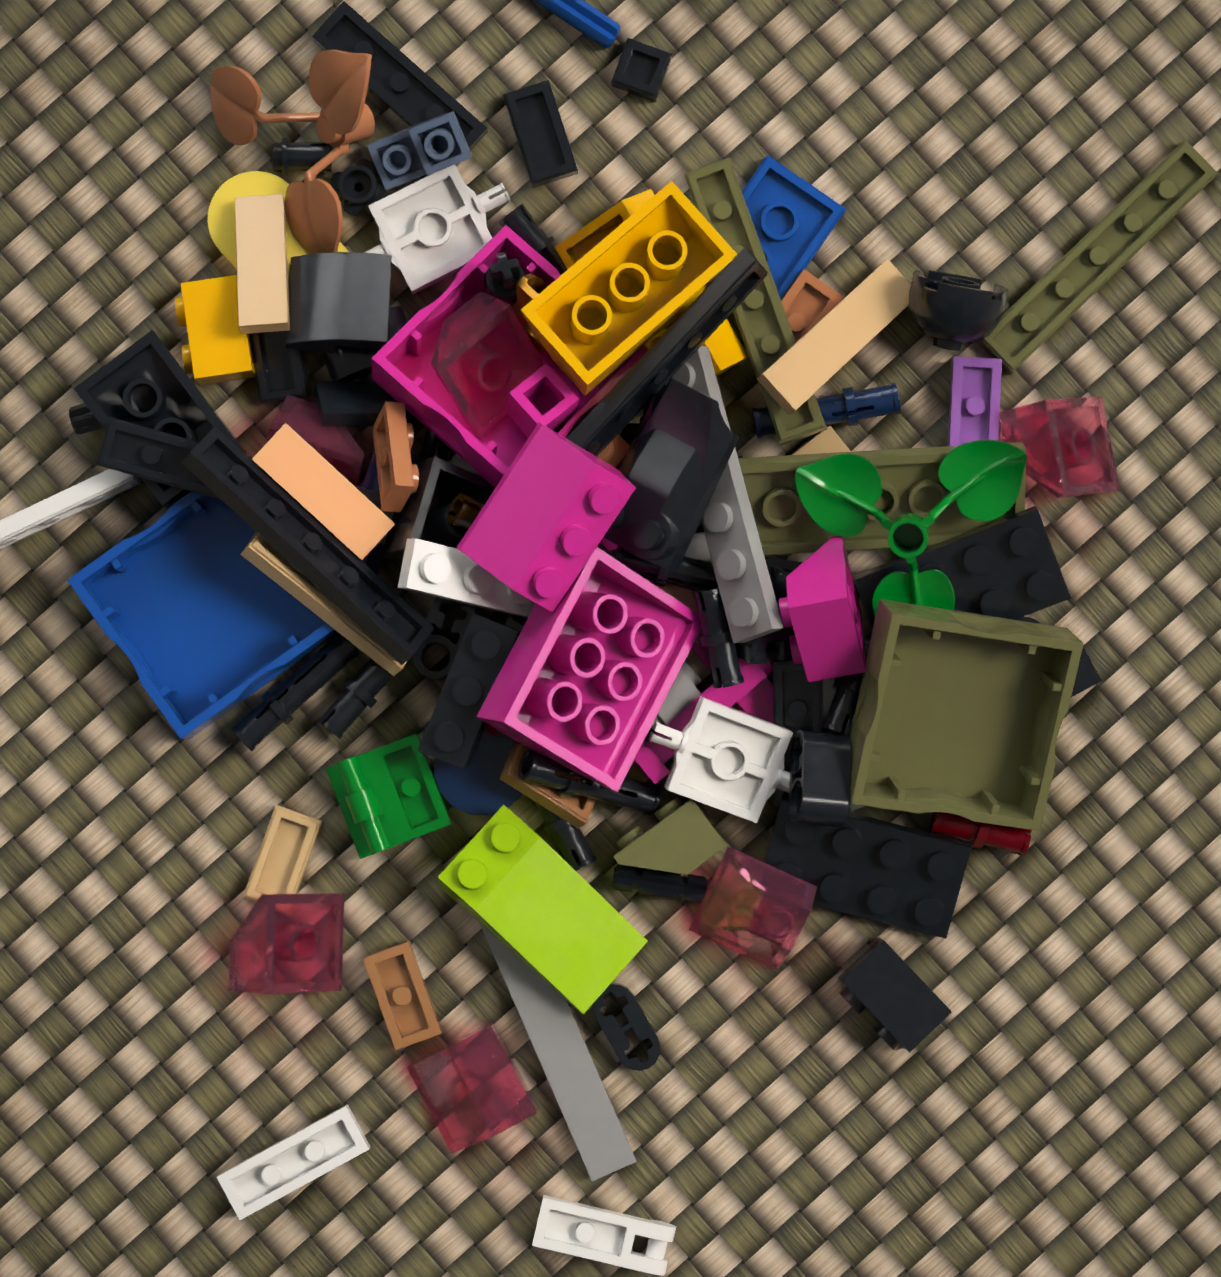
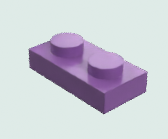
M960 356L952 358L947 446H959L974 440H998L1002 359Z

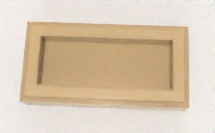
M276 805L243 897L290 913L323 821Z

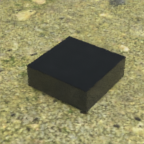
M627 38L612 78L611 86L656 102L672 60V53Z

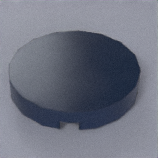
M484 729L470 765L466 769H461L435 758L434 776L439 791L453 807L469 815L490 816L495 814L503 804L509 808L522 796L521 792L499 779L514 744L512 738L503 735L491 737Z

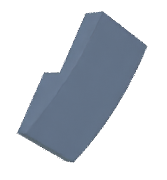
M454 111L398 131L367 145L385 190L472 158L471 151Z

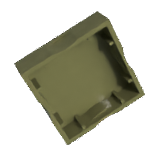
M879 599L866 658V672L863 673L849 738L852 750L850 803L918 814L927 812L950 813L965 817L974 822L1040 831L1055 769L1057 736L1062 721L1069 709L1084 643L1068 628Z

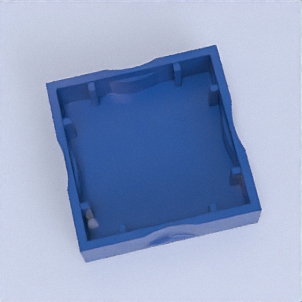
M192 491L171 505L164 515L149 528L137 535L122 540L67 580L107 637L112 639L128 656L137 672L140 683L180 739L183 740L193 738L337 633L335 629L240 555L256 532L222 500Z

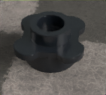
M358 160L355 165L346 168L343 172H336L331 177L330 184L335 191L340 193L344 201L343 209L348 215L357 216L365 206L387 196V190H385L383 184L378 183L373 174L375 167L369 160ZM358 183L363 185V190L360 192L354 190V186Z

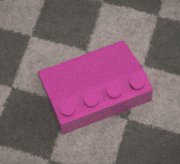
M596 547L554 612L545 609L537 603L535 604L476 717L513 740L611 791L618 792L701 630L699 615Z

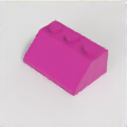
M539 422L457 548L512 590L545 609L554 612L636 487L618 469Z

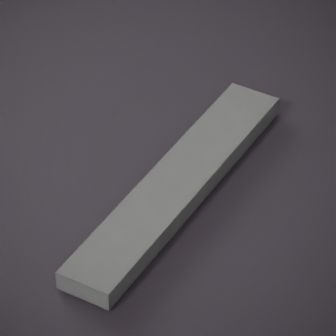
M481 925L591 1181L637 1162L568 1001Z

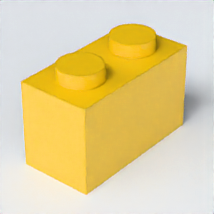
M237 275L180 283L182 297L175 298V309L179 326H187L189 344L182 345L185 372L187 374L193 373L194 379L200 385L256 377L249 334H241L239 329Z

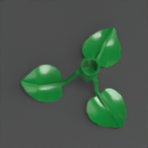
M974 440L955 447L944 457L938 470L940 482L950 493L923 518L914 513H905L892 520L879 508L873 506L882 494V479L877 468L868 459L857 454H834L800 466L795 471V483L804 508L811 518L825 531L842 537L856 536L865 528L868 514H870L881 523L883 528L889 530L888 544L891 550L899 557L906 558L909 573L903 571L892 572L886 575L876 587L872 603L875 616L879 599L954 610L955 593L947 575L937 569H929L918 573L916 557L927 547L929 539L928 527L955 500L960 512L969 519L991 521L1003 516L1010 510L1019 495L1027 454L1021 448L999 440Z

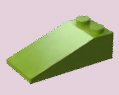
M504 804L438 876V886L582 1015L586 1013L648 942L555 850Z

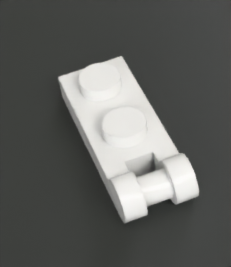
M543 1195L532 1246L664 1276L669 1261L664 1258L668 1242H673L676 1226L663 1221L648 1220ZM635 1235L649 1238L645 1253L632 1251Z

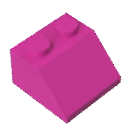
M836 536L832 537L786 576L787 597L779 598L783 625L785 628L793 626L795 635L789 636L794 664L803 663L808 682L866 672L861 607L843 537Z

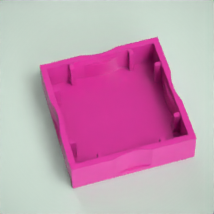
M507 225L458 272L452 284L438 299L419 310L371 358L372 379L396 401L404 403L405 409L495 488L528 439L523 431L506 414L510 391L547 363L579 398L577 411L558 432V434L567 438L649 350L645 345L584 396L552 360L547 351L540 353L523 340V332L517 328L514 321L513 307L515 304L512 303V300H508V306H502L496 303L491 296L486 283V274L490 266L496 262V255L505 252L508 260L517 258L519 265L524 271V275L532 274L544 280L546 288L561 276L552 264Z

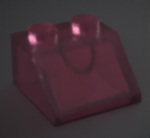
M493 1021L407 1066L451 1153L489 1139L537 1114L538 1106Z

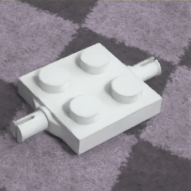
M454 164L369 205V210L379 227L381 244L364 253L392 255V265L402 273L412 294H415L459 272L492 239L487 228L485 213L506 202H510L511 199L502 182L476 196L475 192L464 183Z
M702 696L698 700L690 722L683 728L682 732L662 725L657 721L652 726L655 732L666 735L668 738L650 731L649 742H654L674 750V763L664 785L671 792L754 823L758 822L766 800L775 792L776 788L789 793L790 772L784 771V755L793 735V732L789 729Z

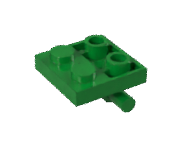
M418 733L356 757L353 756L326 768L360 859L452 824L427 756L418 751L421 744Z

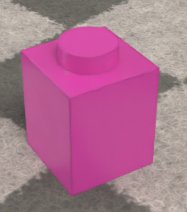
M545 363L509 392L506 414L528 438L539 422L558 433L577 411L579 398L556 372Z

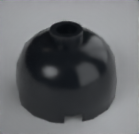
M915 270L909 291V310L916 326L922 332L934 336V346L947 350L961 351L963 342H979L988 337L997 327L1005 307L1008 289L995 284L993 292L980 289L981 279L929 270L926 280V277L920 270Z

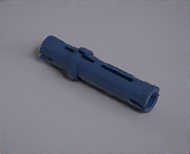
M895 383L853 391L852 387L842 388V394L816 398L826 426L847 422L848 426L858 425V420L901 413L899 395ZM752 408L757 438L762 439L763 437L777 435L768 408Z

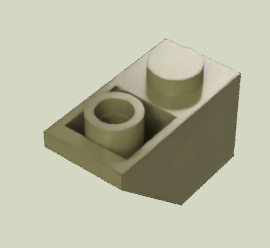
M677 796L654 813L659 821L648 830L643 832L640 826L637 825L619 838L615 843L620 850L613 857L620 865L688 875L727 845L693 799H688L682 803Z

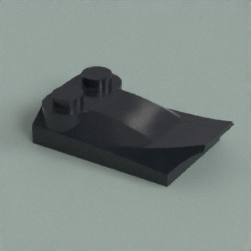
M671 377L661 391L656 393L618 469L636 489L604 535L605 539L641 559L667 570L678 571L740 437L732 433L721 415L718 401Z

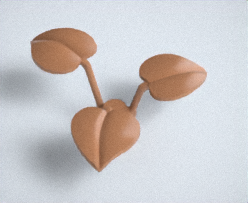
M332 49L322 51L313 58L309 69V88L313 100L322 107L320 112L273 114L260 112L258 110L261 104V90L255 79L247 71L236 66H223L216 68L211 74L210 99L213 116L219 131L229 142L239 146L253 142L257 136V121L260 123L316 122L319 138L324 143L334 146L330 153L305 172L304 182H292L286 190L285 209L289 227L298 242L311 254L338 252L343 228L342 207L339 197L328 182L323 179H316L317 174L339 156L348 154L350 152V143L369 139L374 133V116L369 106L365 103L372 55L368 53H351Z

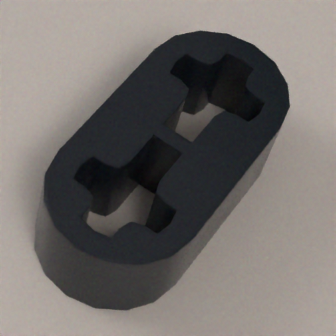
M611 983L593 1003L595 1018L619 1060L626 1067L638 1071L648 1069L656 1063L660 1055L658 1036L631 990L620 983ZM612 992L616 998L623 995L627 998L628 1002L623 1006V1012L628 1019L627 1023L620 1025L613 1013L606 1015L602 1013L601 1008L606 1005L604 996L607 993ZM631 1027L640 1040L649 1038L652 1042V1045L647 1048L649 1057L641 1061L637 1055L628 1057L625 1053L630 1047V1041L625 1031Z

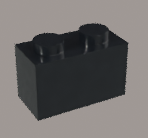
M881 938L874 942L838 977L846 986L839 994L859 1015L866 1008L879 1021L873 1029L893 1050L901 1044L910 1053L952 1013L939 997Z

